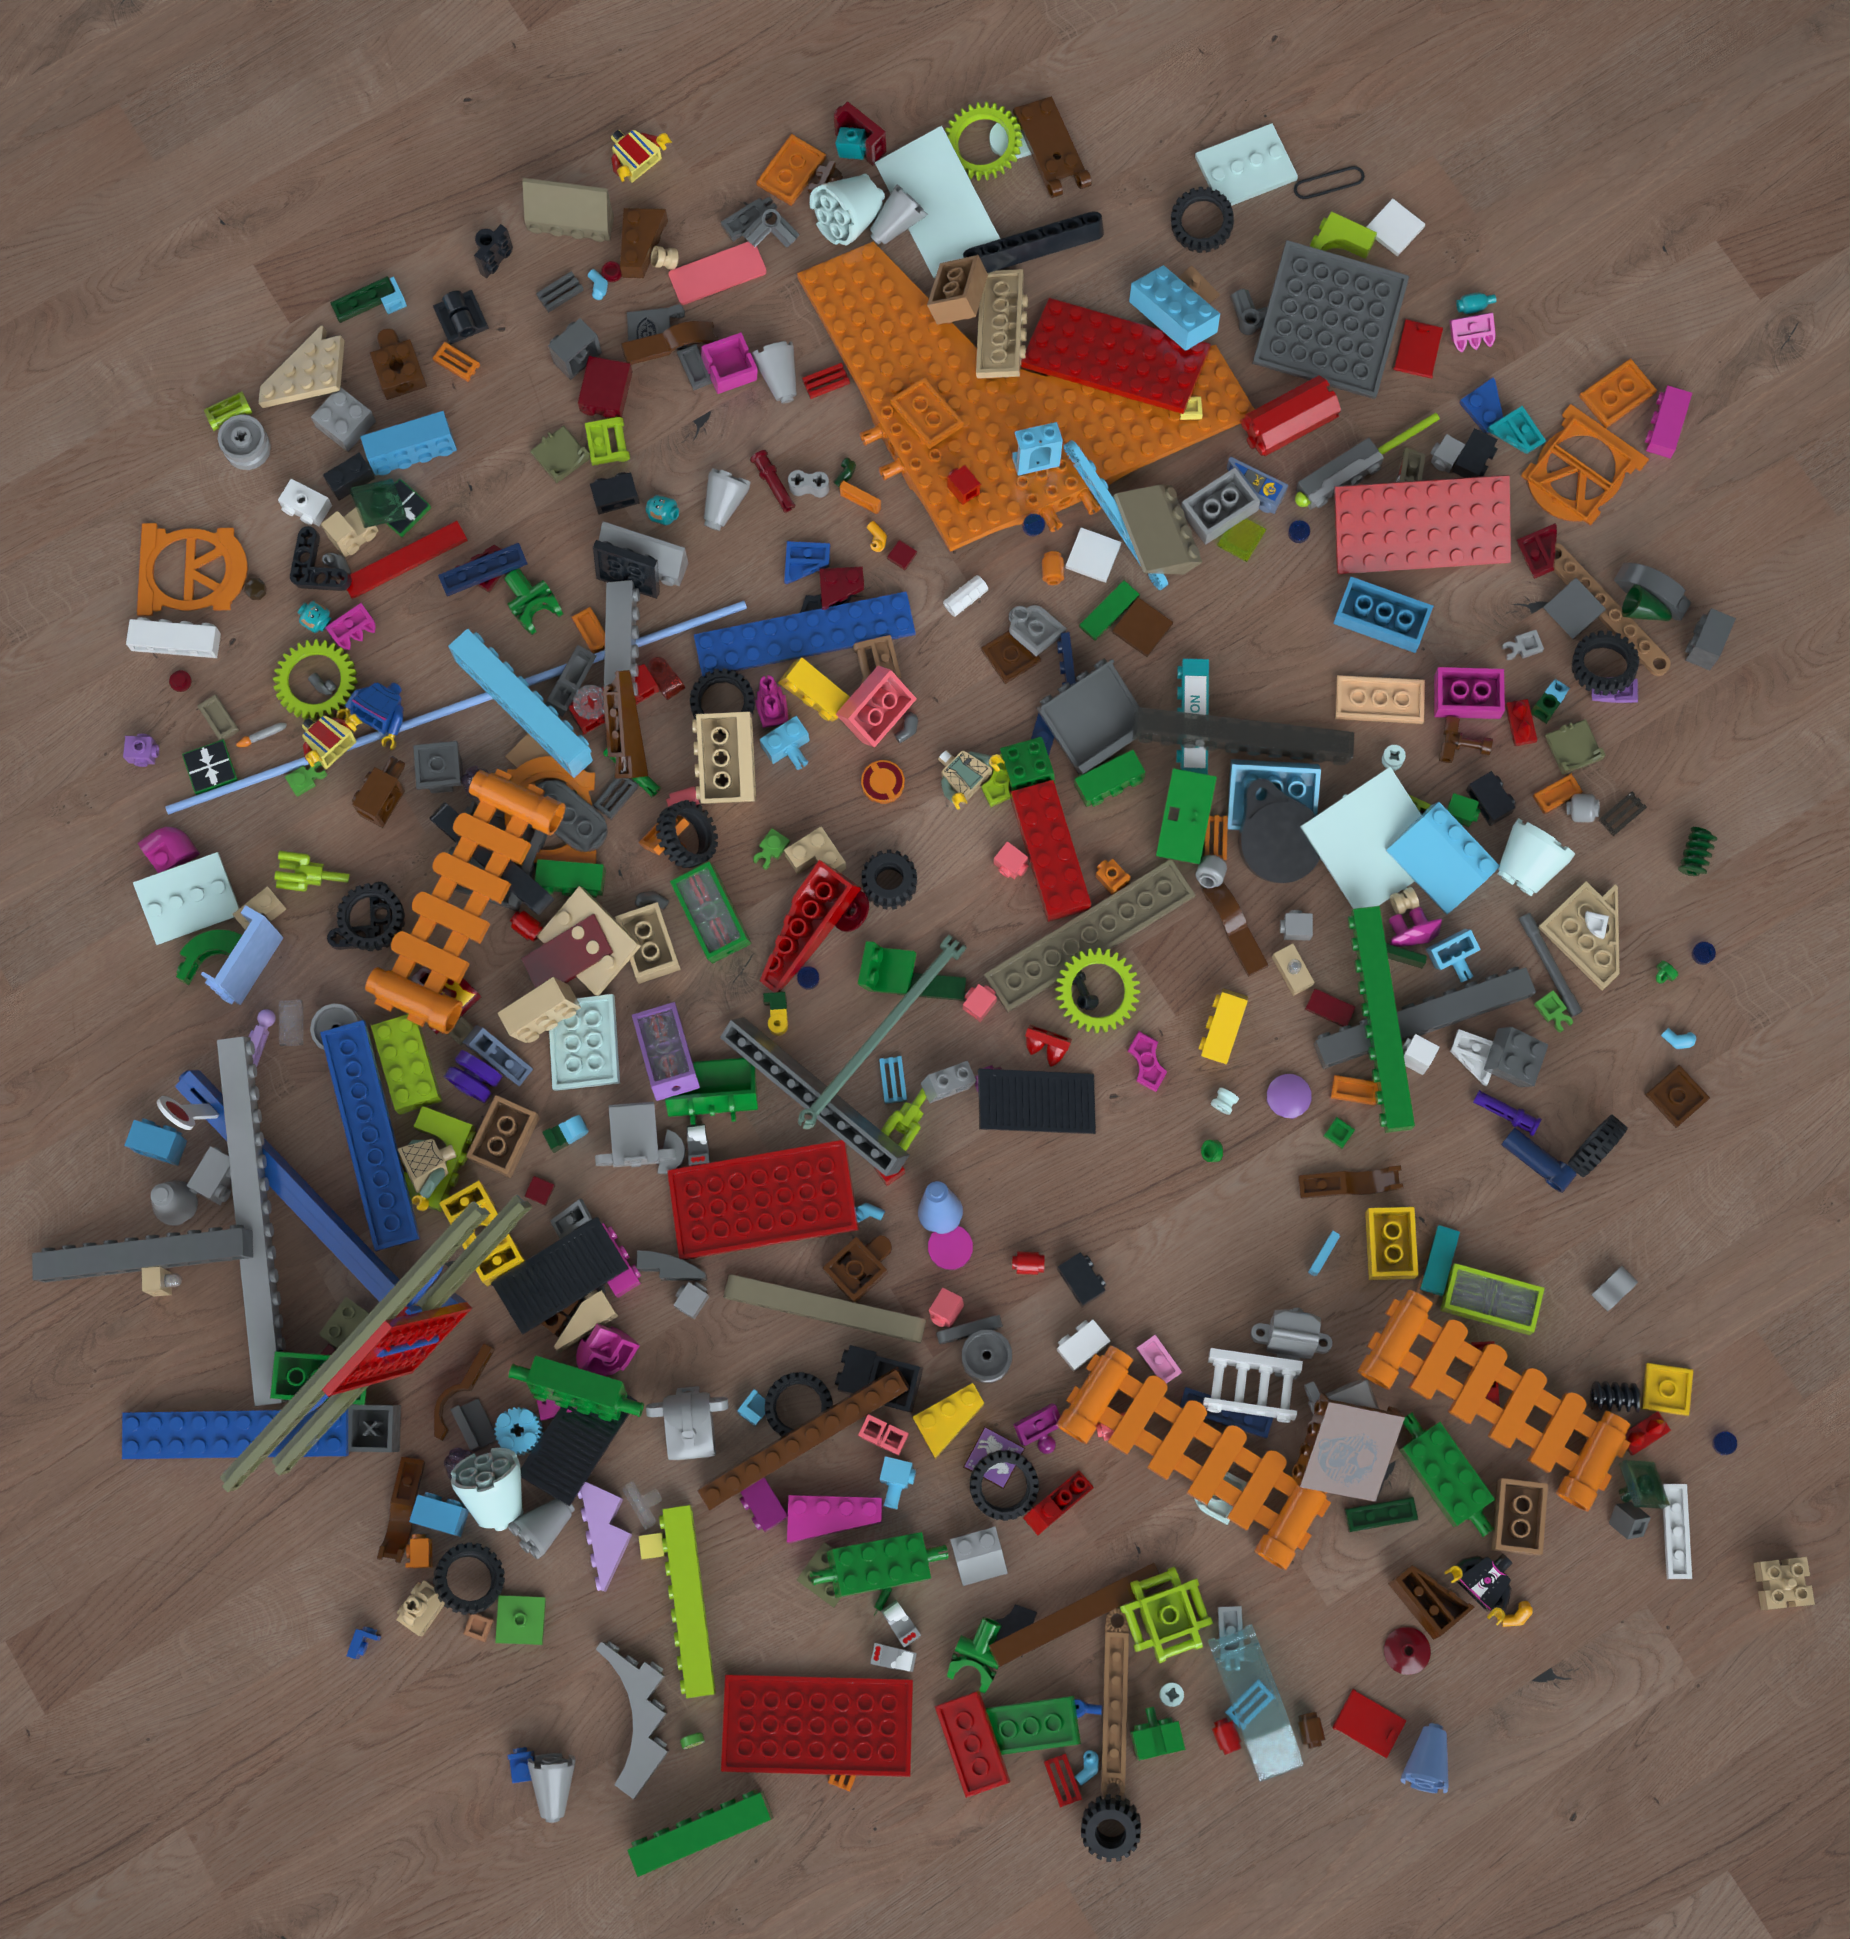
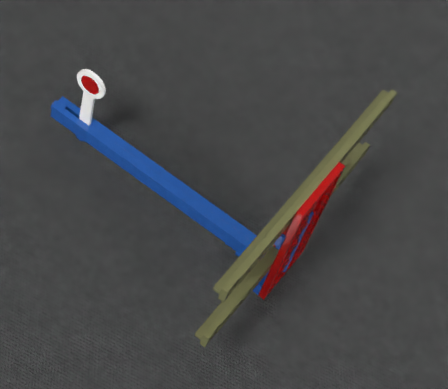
M200 1070L185 1071L179 1077L180 1081L175 1087L191 1104L181 1105L167 1096H161L157 1100L158 1108L171 1122L185 1130H191L195 1126L194 1120L206 1119L227 1141L222 1093ZM264 1138L262 1152L267 1161L264 1171L265 1177L268 1178L269 1186L380 1303L352 1331L350 1336L340 1344L338 1349L328 1357L326 1362L301 1387L297 1394L289 1400L285 1407L275 1415L266 1428L258 1434L256 1439L222 1473L220 1479L224 1482L222 1487L227 1493L239 1489L249 1475L263 1463L307 1413L314 1411L323 1404L272 1460V1463L276 1466L274 1471L279 1476L292 1470L297 1462L307 1454L369 1385L412 1374L471 1311L472 1307L454 1292L533 1206L528 1201L524 1202L518 1195L511 1198V1201L505 1205L502 1211L478 1234L471 1245L459 1255L457 1260L432 1285L442 1271L444 1264L471 1236L474 1229L491 1214L486 1208H481L475 1201L471 1202L462 1214L452 1222V1225L442 1233L440 1238L432 1244L430 1249L420 1257L418 1262L410 1268L408 1273L402 1279H399Z

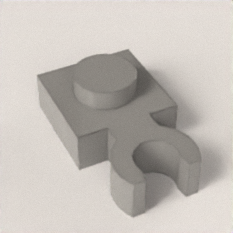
M1537 630L1518 635L1514 639L1516 643L1506 642L1502 646V650L1506 648L1512 650V653L1506 656V660L1514 659L1519 653L1523 659L1541 653L1544 650Z

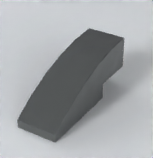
M577 645L545 705L547 707L551 705L559 713V716L563 717L597 655Z
M637 1250V1270L639 1272H660L659 1278L661 1281H707V1275L703 1271L682 1259L663 1253Z

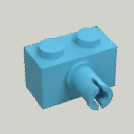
M797 716L760 738L761 748L772 764L787 755L797 770L802 769L801 764L803 767L808 764V760L801 753L799 747L810 741L809 734Z
M1463 929L1426 948L1435 969L1442 970L1453 965L1460 982L1473 977L1465 958L1481 949L1470 929Z
M885 1456L880 1482L888 1485V1490L883 1506L898 1509L902 1489H908V1485H913L916 1469H913L911 1462Z

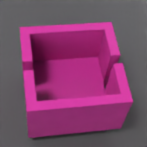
M742 333L702 346L701 358L708 374H710V379L717 394L757 380L758 369L751 353H748L749 348Z

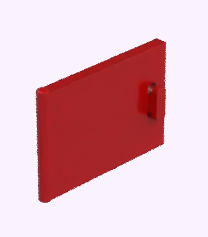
M1406 319L1393 370L1432 379L1443 327Z
M1352 1689L1332 1728L1387 1759L1406 1720Z

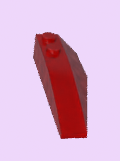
M819 860L792 899V906L788 915L786 914L784 926L780 935L777 936L775 948L769 956L760 982L772 992H780L825 940L859 893L861 887L836 869Z

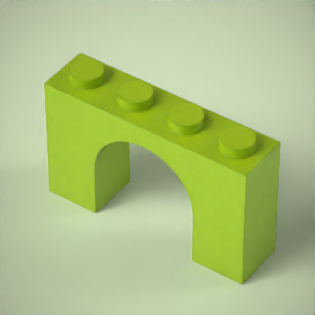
M1331 211L1328 219L1323 218L1319 227L1321 232L1319 236L1315 235L1313 237L1310 247L1323 251L1340 248L1366 259L1375 242L1377 232Z
M422 1106L414 1128L419 1132L442 1140L446 1146L452 1145L456 1154L455 1158L448 1160L446 1163L447 1176L442 1179L431 1196L427 1198L429 1208L441 1212L442 1208L439 1203L450 1197L448 1195L452 1186L455 1187L459 1179L457 1172L460 1165L463 1166L467 1160V1148L469 1144L472 1145L477 1133L472 1124ZM404 1172L412 1201V1198L416 1195L420 1196V1193L416 1192L408 1174Z

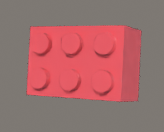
M877 666L836 715L862 743L875 748L917 698L890 669Z

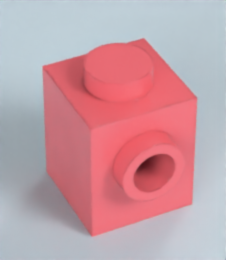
M1008 841L994 857V865L999 868L998 871L1006 878L1010 876L1015 880L1018 875L1022 876L1029 867L1027 865L1028 856Z
M978 984L976 988L971 987L964 997L967 1000L963 1004V1010L981 1023L997 1002L996 992L987 985L983 987Z
M942 1288L929 1309L932 1322L939 1327L946 1326L951 1328L964 1307L963 1298Z

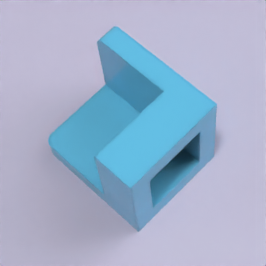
M394 276L390 280L395 292L381 298L387 314L407 306Z
M754 1389L737 1410V1413L756 1427L765 1415V1398Z

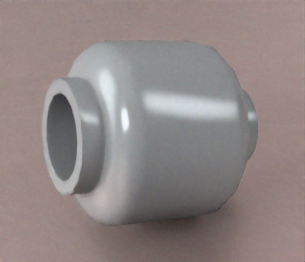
M1574 794L1572 800L1567 801V815H1571L1574 822L1591 823L1595 820V817H1599V799H1596L1593 794Z
M1204 856L1201 858L1196 870V879L1203 887H1218L1223 883L1227 865L1219 856Z

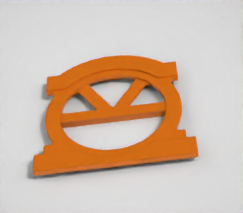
M1570 404L1562 414V417L1565 418L1561 424L1564 429L1549 439L1539 455L1537 464L1530 463L1521 477L1527 480L1533 498L1547 513L1562 520L1585 521L1587 524L1592 525L1601 513L1598 507L1607 503L1617 493L1624 480L1625 473L1632 474L1635 469L1641 471L1649 461V458ZM1575 436H1590L1602 441L1610 449L1615 460V474L1612 483L1558 445L1564 440ZM1552 453L1570 465L1555 472L1547 473V463ZM1578 472L1576 500L1574 501L1559 495L1550 484L1555 480ZM1587 478L1604 489L1601 495L1590 500H1585Z
M142 523L137 601L138 616H153V611H161L162 606L182 611L199 610L208 606H213L214 611L231 610L232 601L242 590L248 571L246 554L239 541L234 537V528H217L216 533L190 528L166 534L165 529H157L158 525L156 523ZM187 539L184 599L182 601L167 596L157 587L154 580V564L157 556L165 547L178 540ZM197 539L205 540L215 546L214 550L196 559ZM218 557H224L226 570L221 584L196 571V569ZM194 580L212 589L213 592L206 597L193 600Z
M552 756L538 757L525 762L517 769H507V773L513 776L511 782L526 789L529 783L536 786L535 782L541 779L554 778L566 782V785L571 790L576 791L582 799L592 806L589 791H594L595 773H589L583 769L573 778ZM505 813L506 827L512 818V816L507 813ZM568 844L554 850L540 849V852H537L534 863H537V859L596 864V850L580 852L574 850Z

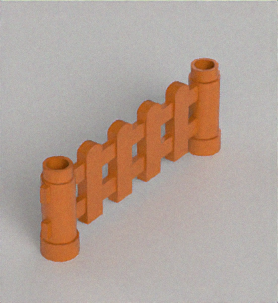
M498 768L495 774L479 770L473 777L469 793L479 798V805L473 816L462 813L455 819L453 830L458 836H461V839L452 855L442 852L434 859L433 871L441 877L431 895L426 892H420L413 899L412 910L420 915L411 934L400 931L392 939L391 949L399 955L393 969L386 971L379 967L374 968L365 985V990L375 995L376 1001L374 1004L390 1012L395 1007L409 1014L407 1020L421 1027L426 1022L429 1024V1027L444 1034H448L455 1027L461 1015L463 1004L446 994L441 995L440 993L448 979L460 984L470 964L459 957L468 939L481 944L490 926L488 921L480 918L489 899L499 904L502 903L511 886L508 881L501 879L505 868L510 860L522 865L532 846L529 842L521 839L528 824H531L534 829L551 836L559 827L565 813L564 803L549 796L544 797L545 791L530 783L526 789L511 782L513 776ZM496 809L512 816L505 831L489 824ZM478 845L493 851L484 870L469 864ZM457 884L473 891L464 910L448 903ZM436 924L452 930L443 950L427 943ZM416 963L431 970L424 986L408 979Z
M1408 1290L1403 1300L1393 1299L1385 1313L1390 1316V1319L1381 1334L1377 1331L1374 1332L1366 1346L1372 1351L1369 1355H1366L1357 1372L1372 1383L1390 1390L1399 1374V1367L1414 1376L1408 1388L1430 1400L1435 1391L1438 1390L1454 1400L1448 1412L1463 1422L1471 1424L1477 1414L1493 1424L1488 1437L1506 1448H1511L1515 1439H1518L1531 1447L1533 1450L1527 1461L1538 1468L1550 1473L1555 1463L1570 1471L1568 1476H1564L1556 1494L1571 1505L1588 1512L1598 1495L1596 1493L1597 1490L1605 1491L1612 1478L1607 1472L1615 1457L1623 1458L1630 1445V1442L1625 1440V1434L1630 1427V1423L1609 1411H1605L1600 1421H1594L1583 1414L1587 1404L1579 1394L1565 1393L1560 1400L1545 1391L1543 1388L1547 1383V1378L1540 1370L1529 1368L1525 1369L1522 1375H1519L1506 1367L1504 1363L1508 1355L1501 1346L1488 1344L1480 1351L1464 1341L1468 1330L1463 1323L1457 1320H1448L1442 1327L1428 1319L1429 1315L1427 1313L1433 1303L1421 1294ZM1418 1334L1433 1343L1424 1360L1409 1352ZM1454 1357L1472 1367L1464 1384L1445 1374ZM1494 1381L1512 1391L1503 1409L1485 1398ZM1534 1405L1551 1415L1542 1433L1525 1423ZM1573 1430L1588 1438L1579 1455L1565 1447Z
M1110 1345L1104 1355L1098 1356L1095 1354L1086 1368L1090 1371L1089 1376L1081 1388L1075 1386L1066 1400L1071 1405L1068 1409L1064 1410L1056 1426L1084 1444H1088L1097 1429L1095 1426L1098 1422L1114 1431L1107 1442L1108 1444L1128 1455L1133 1445L1141 1448L1153 1456L1147 1467L1149 1470L1165 1480L1169 1478L1173 1470L1193 1481L1187 1494L1205 1505H1208L1213 1495L1233 1507L1227 1519L1247 1531L1253 1520L1269 1530L1268 1533L1262 1536L1254 1551L1266 1561L1286 1571L1296 1555L1295 1550L1297 1548L1303 1550L1312 1536L1307 1533V1530L1316 1515L1322 1518L1331 1504L1326 1499L1327 1492L1299 1487L1292 1477L1283 1472L1287 1461L1279 1452L1271 1450L1266 1452L1263 1458H1260L1244 1448L1243 1445L1247 1440V1436L1241 1428L1231 1425L1221 1433L1203 1422L1207 1415V1410L1201 1403L1191 1400L1185 1404L1184 1408H1181L1163 1397L1168 1387L1161 1378L1149 1376L1143 1384L1130 1376L1128 1368L1133 1359L1118 1348ZM1118 1390L1134 1399L1124 1416L1108 1407ZM1153 1412L1173 1424L1163 1441L1144 1429ZM1193 1437L1213 1449L1203 1466L1183 1454ZM1233 1462L1252 1474L1243 1491L1223 1479ZM1273 1487L1288 1496L1279 1514L1263 1505Z

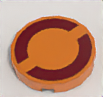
M887 760L871 763L865 768L861 778V786L866 797L880 804L894 802L901 796L905 785L902 770L897 764Z

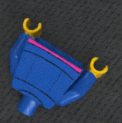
M374 683L370 687L357 689L345 704L346 708L337 712V718L342 719L346 715L345 719H347L350 715L356 714L361 721L384 735L388 732V736H385L381 743L385 747L386 742L392 740L390 750H394L397 745L394 737L398 735L403 722L404 708L401 705V697L399 695L402 690L396 683H391L387 688L379 683Z

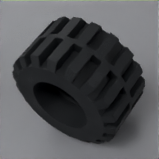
M887 849V853H882L881 850L877 852V856L872 855L869 857L870 861L865 862L864 870H862L861 874L863 891L867 895L870 902L873 901L876 907L881 905L886 910H888V907H892V910L897 909L898 905L903 907L906 905L907 900L910 902L912 895L916 892L917 872L914 868V863L909 861V857L906 854L902 856L901 852L897 850L895 853H892L891 849ZM885 870H894L901 874L903 881L897 888L886 890L877 884L876 878Z
M1106 1794L1105 1799H1102L1101 1796L1096 1797L1095 1803L1091 1801L1088 1804V1809L1085 1808L1083 1812L1081 1838H1083L1084 1846L1089 1847L1088 1852L1091 1855L1096 1853V1858L1099 1860L1105 1857L1106 1862H1111L1112 1858H1116L1117 1862L1122 1860L1123 1855L1127 1858L1131 1855V1850L1133 1852L1136 1850L1137 1843L1140 1842L1141 1818L1140 1814L1137 1813L1135 1805L1130 1806V1800L1127 1798L1122 1801L1120 1795L1111 1798V1794ZM1115 1819L1123 1824L1125 1830L1118 1836L1108 1837L1103 1835L1097 1826L1103 1820Z

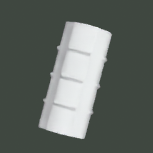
M976 575L945 599L943 604L948 612L955 617L975 600L981 598L988 591V586L980 576Z

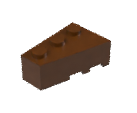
M624 208L620 269L623 278L645 277L651 263L652 249L659 244L662 231L668 222L666 209Z
M1413 1565L1406 1568L1388 1583L1433 1640L1441 1637L1475 1608L1470 1603H1466L1457 1597L1452 1591H1448L1439 1585L1437 1581Z

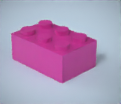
M1437 668L1434 675V717L1446 718L1447 716H1453L1458 718L1501 719L1505 711L1504 669Z

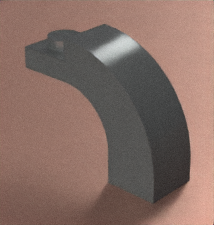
M1623 563L1614 578V581L1625 593H1628L1634 585H1640L1670 609L1674 620H1682L1691 605V602L1684 595L1686 590L1679 583L1651 567L1637 563Z

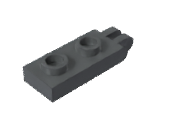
M767 197L764 200L758 198L721 221V226L730 239L735 241L743 236V232L765 209L772 208L776 210L777 205L775 203L771 204L773 202L771 197ZM772 212L766 214L765 221L773 216Z

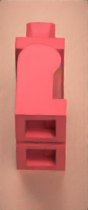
M868 1414L858 1436L899 1456L909 1433L892 1425H887L886 1422Z

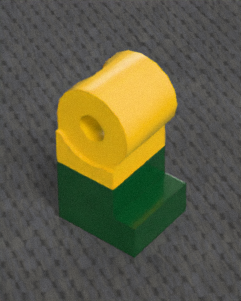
M786 992L763 993L764 1005H770L769 1031L775 1036L784 1035L788 1030Z

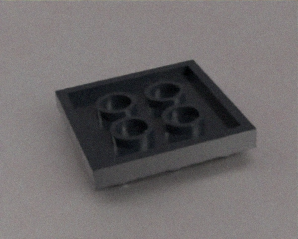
M595 541L593 554L596 579L607 583L632 580L635 589L638 588L640 594L655 599L658 598L660 593L658 560L650 555L635 553L629 548L614 546L608 541Z

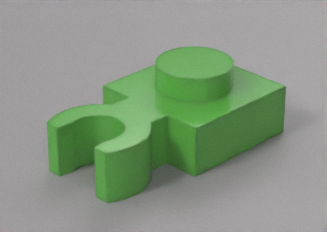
M319 761L314 764V767L310 766L309 770L302 766L285 776L297 797L316 786L313 780L323 779L327 776L325 770L316 773V769L322 766Z
M771 828L759 845V848L763 851L754 856V863L763 858L766 860L763 869H768L771 864L770 859L774 857L778 860L784 849L790 844V840Z
M1554 990L1534 1004L1547 1023L1552 1019L1555 1021V1029L1559 1033L1564 1030L1560 1024L1561 1021L1567 1022L1569 1026L1573 1024L1572 1018L1562 1013L1567 1008Z

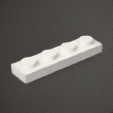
M1662 1484L1667 1579H1692L1687 1484Z

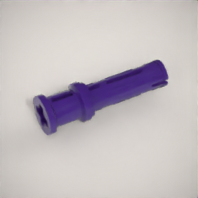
M1479 1090L1473 1101L1474 1104L1507 1119L1513 1127L1516 1128L1518 1126L1530 1132L1532 1137L1542 1120L1540 1117L1535 1118L1525 1113V1110L1522 1108L1517 1110Z

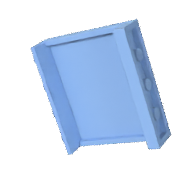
M246 905L241 914L250 924L215 978L204 972L201 973L206 979L205 984L210 986L221 999L231 1005L233 1002L239 1005L242 1004L283 939V936L265 916Z

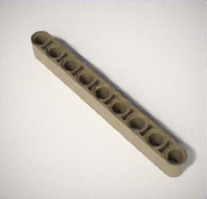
M728 1275L723 1296L726 1299L915 1343L922 1342L926 1320L736 1275Z

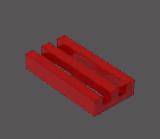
M842 363L802 378L810 399L850 384ZM841 377L843 378V379L840 380V381H837V382H835V383L829 384V385L824 386V387H822V388H819V389H817V390H814V391L811 390V389H813V388H815V387H818V386H820V385H825V384H827V383H830L831 381L836 380V379H838V378H841Z
M1066 1753L1044 1761L1060 1808L1082 1800ZM1061 1760L1065 1764L1076 1795L1075 1797H1071L1059 1764ZM1052 1763L1055 1764L1067 1800H1062L1050 1767Z

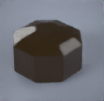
M250 578L245 583L244 592L251 600H260L266 595V585L259 578Z

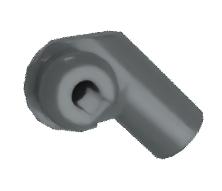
M335 553L323 555L322 561L325 565L343 569L349 575L351 574L344 556Z

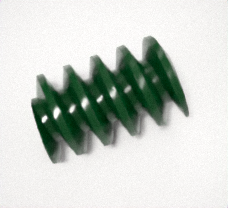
M1691 827L1692 833L1688 836L1690 841L1686 842L1687 849L1683 852L1684 857L1681 858L1680 862L1682 865L1678 867V870L1688 876H1699L1700 874H1707V870L1702 868V866H1709L1710 862L1705 860V858H1712V854L1707 849L1713 850L1715 848L1710 841H1717V837L1704 828Z

